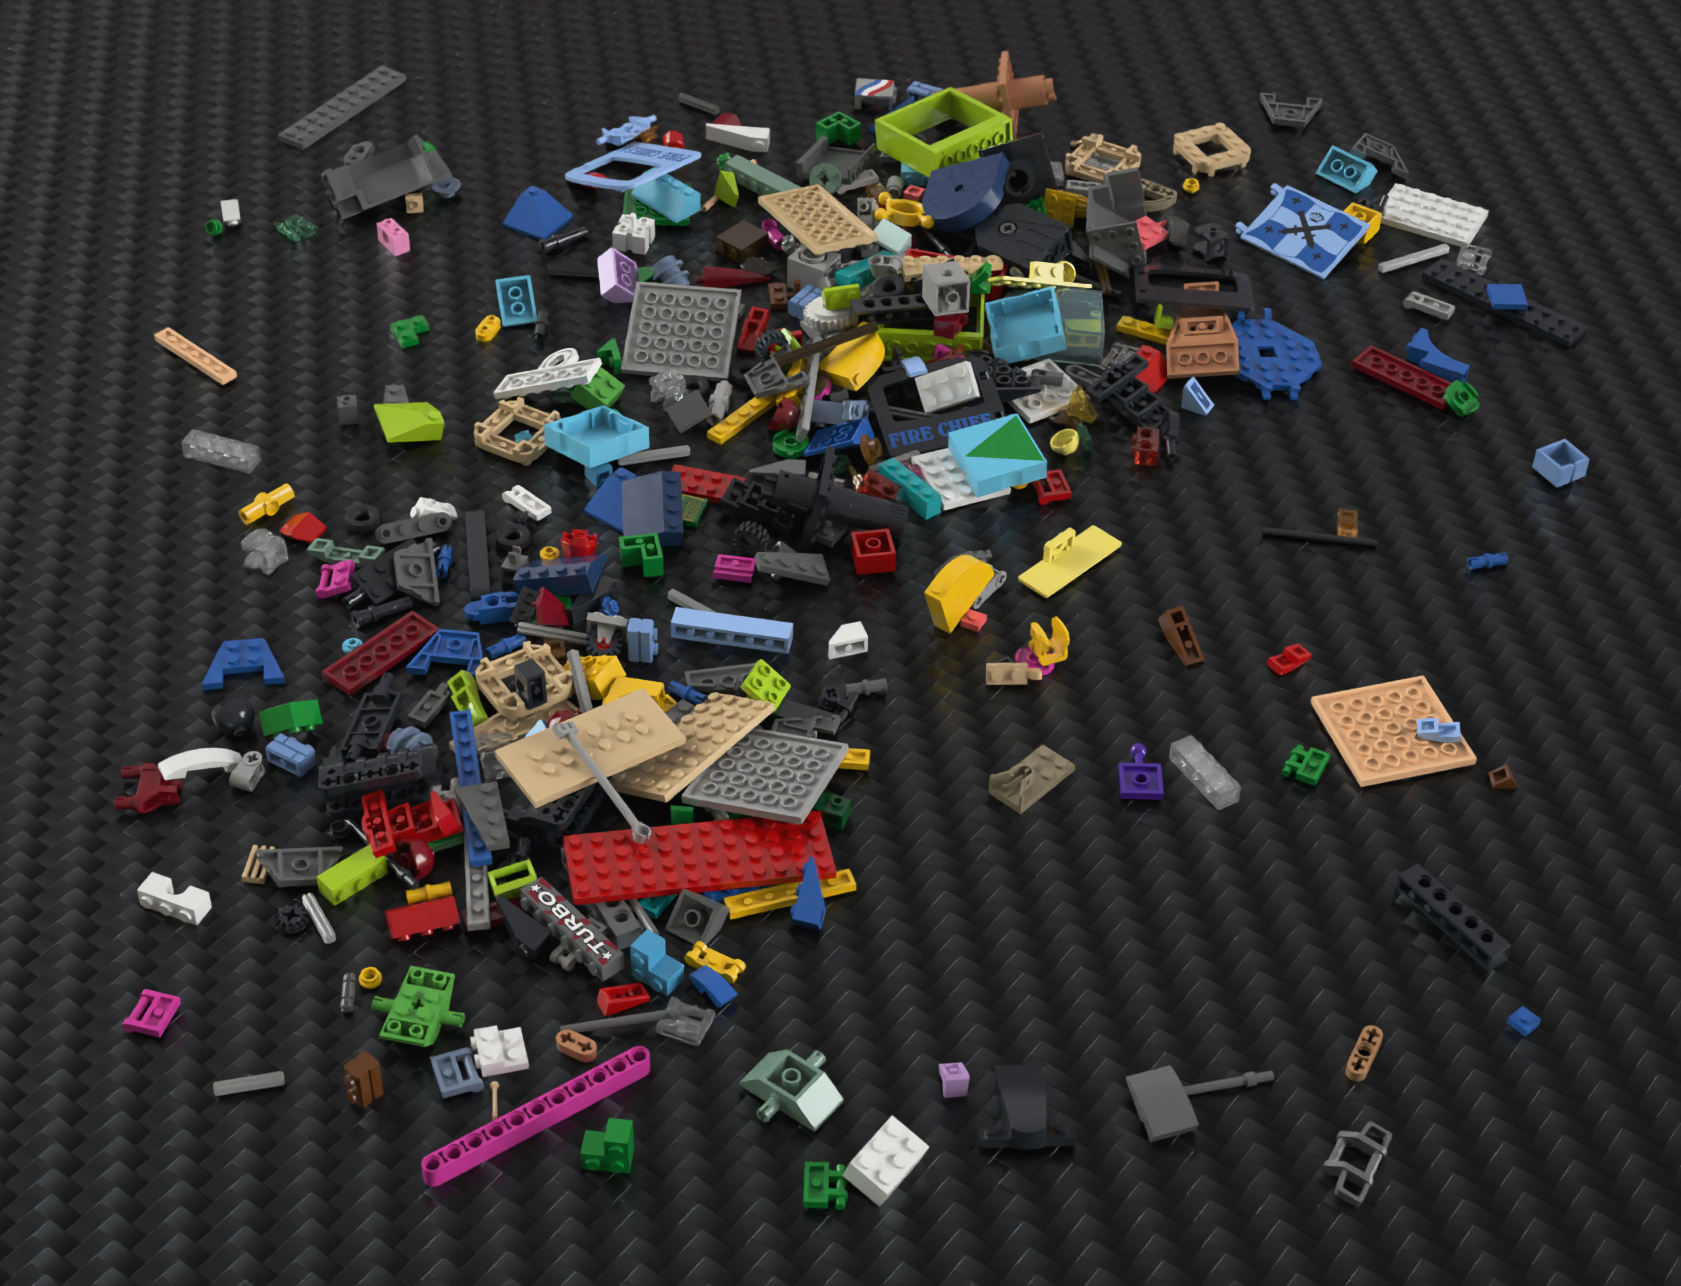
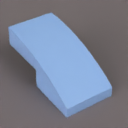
M918 356L900 360L901 367L906 370L908 377L928 373L923 361Z
M1438 718L1417 719L1418 737L1437 742H1461L1460 722L1438 724Z

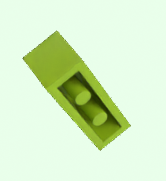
M370 844L316 876L318 890L335 906L388 874L387 860L384 856L375 858Z

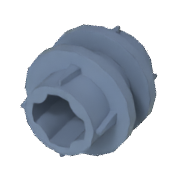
M669 255L653 265L652 271L654 276L652 279L655 282L661 280L663 284L689 286L690 281L687 277L690 273L688 270H680L683 266L682 260H676L674 255Z
M410 726L405 729L397 728L390 735L386 748L390 754L398 753L399 749L409 748L410 751L419 749L420 745L430 744L433 741L429 734L420 732L418 728Z

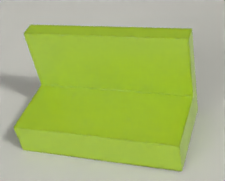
M1157 304L1154 316L1155 328L1172 330L1174 326L1173 316L1161 314L1162 304Z

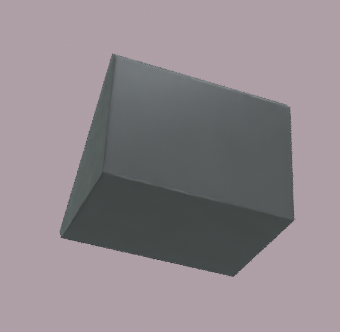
M698 390L666 409L680 433L712 415Z

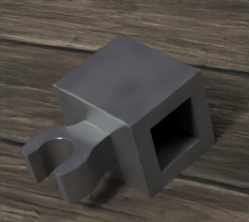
M513 545V551L508 553L501 566L502 582L514 584L513 579L517 569L529 563L528 556L521 555V547Z

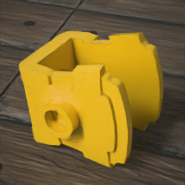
M1057 616L1052 618L1053 635L1052 639L1049 640L1038 623H1031L1030 634L1032 640L1029 641V648L1036 654L1042 666L1066 660L1068 657L1069 632ZM1049 650H1052L1054 652L1052 654H1047Z

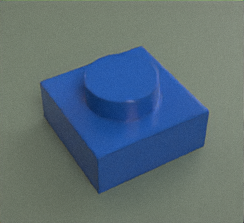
M1522 1006L1508 1017L1507 1024L1523 1036H1526L1539 1026L1541 1019Z

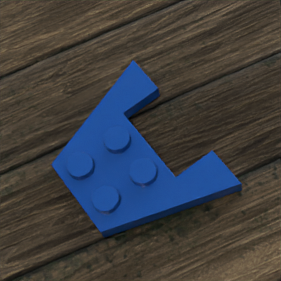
M439 629L406 666V673L427 675L430 663L440 662L468 665L467 672H470L476 680L475 671L480 665V660L483 659L479 633Z
M264 638L223 641L201 685L202 690L222 689L223 675L264 671V683L266 685L285 683V677Z

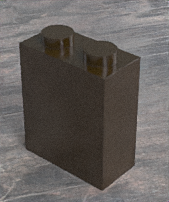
M744 220L716 237V250L741 264L769 247V233Z

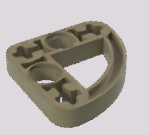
M1141 179L1145 196L1155 199V201H1144L1146 212L1163 210L1176 203V191Z

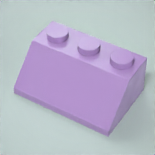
M611 247L598 257L601 296L612 303L633 302L636 282L638 281L637 264Z

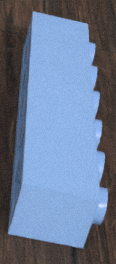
M676 607L671 620V638L788 654L793 639V623Z

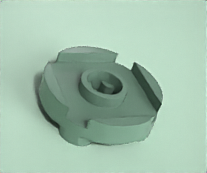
M821 163L812 168L809 178L810 186L819 184L829 194L834 195L841 187L842 175L833 164ZM825 175L829 178V182H826V184L822 181Z

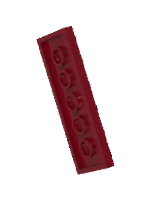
M1371 345L1352 361L1351 367L1417 397L1436 408L1443 410L1449 405L1445 402L1443 396L1451 382Z
M411 611L324 669L322 676L351 696L427 644L440 628L414 611Z

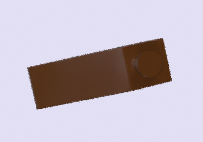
M1180 606L1166 610L1158 618L1166 639L1185 666L1204 661L1205 659L1184 607Z

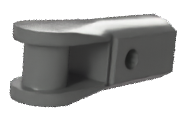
M1041 369L1032 370L1031 379L1036 376L1040 379V384L1062 387L1064 373Z

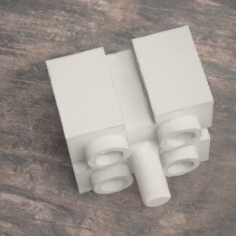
M635 213L630 215L622 214L618 221V226L616 225L612 232L613 248L624 252L632 250V253L645 255L649 249V244L652 243L655 237V220L646 217L637 219Z

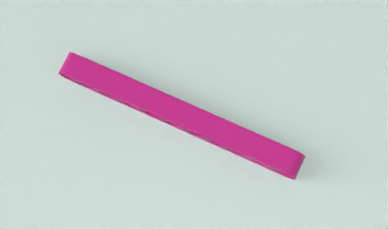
M642 1046L634 1047L427 1155L421 1163L424 1182L428 1186L441 1185L645 1077L650 1072V1054L648 1049Z

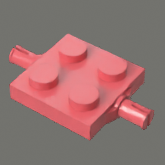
M1147 216L1136 220L1144 250L1168 238L1169 232L1164 229L1168 225L1167 221L1162 220L1159 223H1155Z

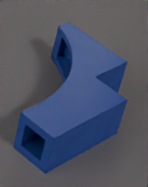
M1421 328L1418 333L1413 335L1412 342H1408L1405 350L1407 352L1406 360L1420 364L1419 368L1451 383L1456 380H1460L1459 382L1461 383L1466 381L1469 370L1468 364L1454 360L1440 352L1430 341L1427 329Z

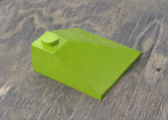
M428 402L374 404L375 412L387 442L442 439L445 422L440 411Z

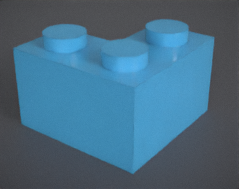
M647 929L630 945L631 972L636 980L644 982L655 991L661 992L666 996L684 980V964L666 955L664 938Z

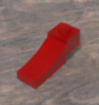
M752 306L749 317L745 320L737 351L755 354V342H759L757 340L758 336L761 338V333L766 331L770 319L769 309Z

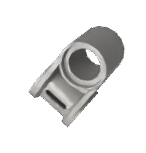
M875 255L868 260L873 277L881 278L886 275L898 276L899 269L904 265L903 259L897 255Z
M251 751L244 755L230 775V786L249 792L255 789L257 783L265 774V768L261 764L262 755L259 752Z

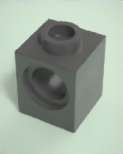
M356 395L338 396L340 425L359 424Z

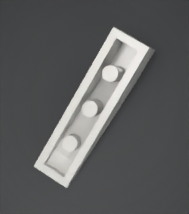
M706 123V139L749 151L768 152L770 128Z

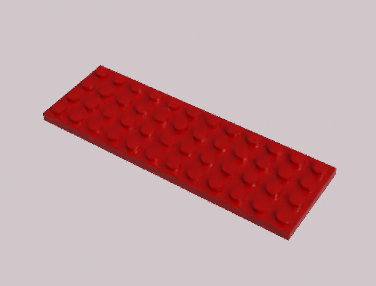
M820 811L809 812L802 825L761 817L649 827L651 829L649 840L642 844H638L633 840V831L631 829L563 836L574 905L678 895L682 889L698 893L803 882V865L805 862H808L810 856L815 860L819 880L836 878L837 874Z

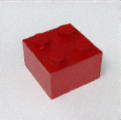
M889 529L851 532L850 551L857 575L895 571L896 552Z

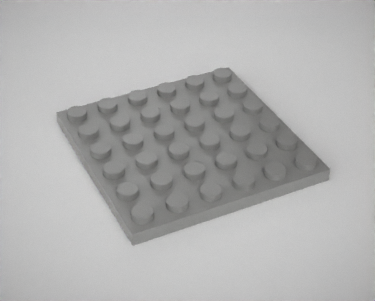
M637 281L621 373L672 378L698 375L708 381H728L741 290Z
M753 728L690 783L681 796L682 803L802 825L848 753V744Z

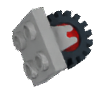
M588 612L587 634L589 635L586 636V651L589 653V656H619L622 650V642L627 641L628 619L619 615L612 617L606 616L601 612Z

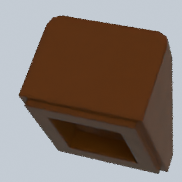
M1508 764L1488 772L1494 789L1518 787Z

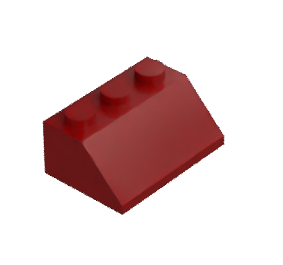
M1143 345L1136 353L1149 361V366L1136 375L1135 378L1148 384V390L1155 394L1168 380L1167 361L1159 350Z
M454 896L441 897L384 911L391 937L397 938L398 941L411 939V934L420 933V936L433 934V929L442 928V931L455 928V924L460 923Z

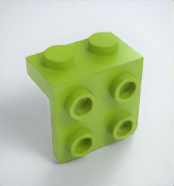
M859 284L824 288L821 296L825 309L835 311L840 308H850V300L860 299Z

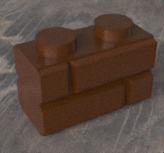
M363 1051L355 1057V1060L352 1059L344 1065L345 1076L343 1080L348 1088L346 1097L351 1103H356L361 1108H365L372 1103V1099L376 1100L383 1095L379 1061L367 1051Z

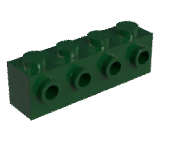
M823 791L810 812L820 811L825 827L842 831L851 815V799Z

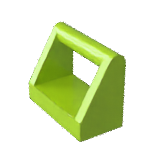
M530 859L487 872L495 899L499 894L505 899L520 898V889L537 880ZM528 869L530 876L499 886L495 882L497 878Z

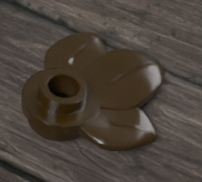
M1069 410L1058 411V416L1049 417V420L1056 424H1064L1065 429L1078 430L1081 422L1085 421V417L1074 415Z

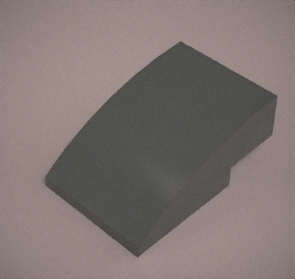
M1171 1065L1126 1077L1140 1121L1145 1124L1150 1142L1194 1131L1199 1124L1191 1103Z

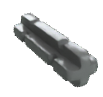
M346 973L343 977L344 983L340 1007L343 1013H351L354 1010L356 975L354 973Z

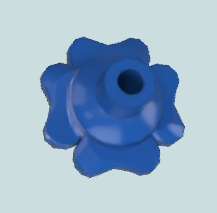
M604 597L601 604L602 607L598 609L604 615L613 617L617 615L619 606L617 601L610 597Z

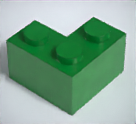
M838 111L816 122V140L824 136L828 137V145L837 140L849 146L861 140V123Z
M657 533L619 537V554L622 567L642 565L644 577L664 575L663 555Z
M317 699L289 702L259 712L264 736L273 735V739L280 733L286 736L285 732L293 734L301 732V729L303 732L315 730L316 725L323 724Z
M609 1118L606 1132L586 1130L581 1149V1167L592 1171L602 1170L614 1173H629L634 1153L633 1120Z

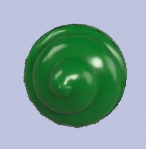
M211 219L206 223L205 230L211 236H218L222 231V224L217 219Z

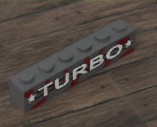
M543 877L520 889V904L525 911H529L538 923H542L551 931V936H555L566 950L569 949L578 962H583L593 976H597L603 982L624 969L623 952Z

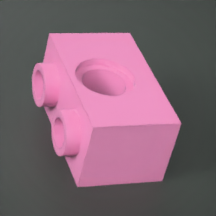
M392 218L377 223L378 240L393 255L397 256L410 251L408 233Z

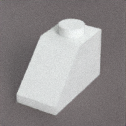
M238 199L221 201L224 224L236 226L238 223H241Z
M861 621L841 625L829 641V659L868 652V635Z

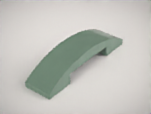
M315 538L307 549V552L312 556L330 564H337L341 561L352 559L356 564L355 568L365 567L381 557L385 551L382 547L368 545L364 550L335 547L333 540Z

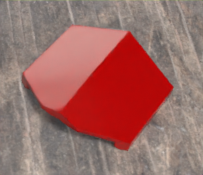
M310 512L294 515L280 529V533L287 537L307 541L308 544H312L315 538H319L327 530V527Z

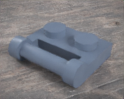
M463 1048L430 1057L443 1098L468 1091L479 1092L484 1088L483 1081L478 1077L473 1063L474 1055L470 1048ZM457 1062H464L469 1077L468 1080L463 1081Z

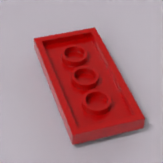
M674 464L671 470L672 472H681L682 494L708 499V502L720 503L733 477L746 483V478L683 465Z

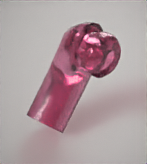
M905 460L900 462L917 476L921 475L922 467L919 464H910Z

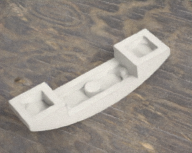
M203 748L174 755L158 763V768L163 778L170 780L186 778V772L191 770L224 767L226 772H232L243 758L240 753L232 750Z

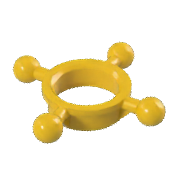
M882 192L879 195V202L882 205H886V210L883 208L875 210L874 218L877 221L881 222L883 218H887L890 222L901 226L913 227L922 225L926 229L933 227L934 220L930 215H926L921 203L906 199L894 200L888 192Z

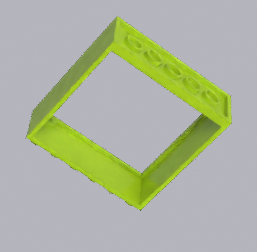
M952 87L875 120L877 149L928 178L932 170L979 159L978 150L1013 140L1012 118ZM950 118H954L970 127L932 145H928L912 136Z
M899 271L898 277L902 276L901 271ZM970 294L969 307H977L976 333L961 332L957 334L954 340L934 336V330L884 328V324L878 325L879 330L876 332L885 347L883 361H892V350L895 346H898L902 353V359L918 356L923 363L934 358L936 345L939 344L953 351H956L958 343L963 344L962 355L964 357H967V350H982L985 294Z

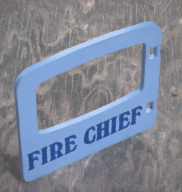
M634 142L567 172L565 177L566 180L571 182L615 189L616 192L620 191L622 193L625 190L636 188L701 158V153L692 150ZM611 161H626L659 167L630 181L584 174Z

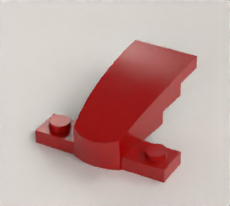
M382 789L361 797L365 813L362 819V828L368 844H371L375 858L396 851L398 846H395V843L399 840L419 838L427 843L464 831L455 798L444 801V803L452 812L458 824V829L444 836L436 823L431 800L412 808L407 802L388 810Z

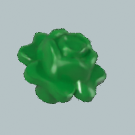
M729 152L719 155L717 159L719 170L725 169V162L730 160Z

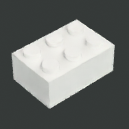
M967 361L915 378L925 413H934L981 397L971 363Z
M891 1116L850 1162L842 1176L880 1207L922 1159L929 1146L895 1117Z

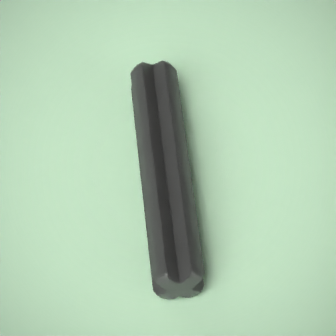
M684 93L678 96L679 102L713 115L719 113V106Z

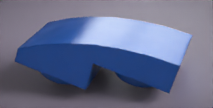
M707 965L688 976L701 994L706 992L718 1008L735 999L738 995L721 975Z

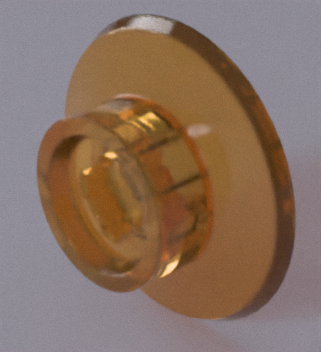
M659 125L643 131L634 140L641 139L643 143L654 141L658 138L655 131L659 128Z
M862 434L860 447L863 457L870 466L875 465L877 457L882 455L881 444L877 438L871 439L870 436Z

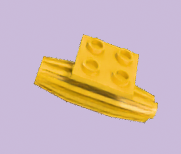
M1046 189L1043 204L1049 217L1069 225L1070 228H1073L1075 218H1087V197L1062 190Z

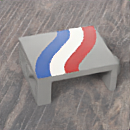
M857 78L855 109H861L862 98L889 99V110H892L893 104L896 105L897 87H894V80Z

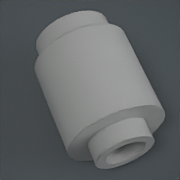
M892 176L887 181L886 192L890 193L894 200L902 195L904 184L902 178Z

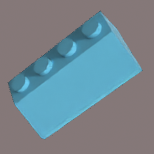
M657 167L651 168L650 170L644 172L642 175L657 169ZM669 174L653 179L634 188L632 191L634 198L675 223L701 211L700 193Z

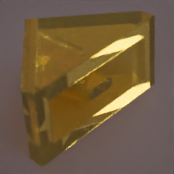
M1079 385L1072 391L1066 415L1077 416L1078 419L1091 423L1098 415L1082 386Z

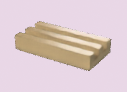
M253 845L242 874L243 882L265 883L268 872L264 867L260 877L256 878L261 867V863L258 859L256 860L257 850L267 849L266 846L258 848V845Z

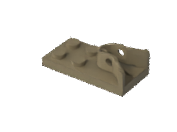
M1041 745L1009 771L995 775L992 774L989 778L988 793L1021 814L1074 771L1075 765L1045 745Z

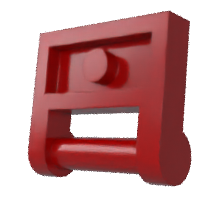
M1061 469L1046 471V478L1030 482L1037 492V499L1041 505H1045L1049 501L1071 498L1072 492ZM1041 481L1045 482L1049 492H1044Z

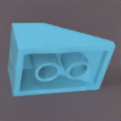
M530 275L495 280L503 327L535 323L537 314Z

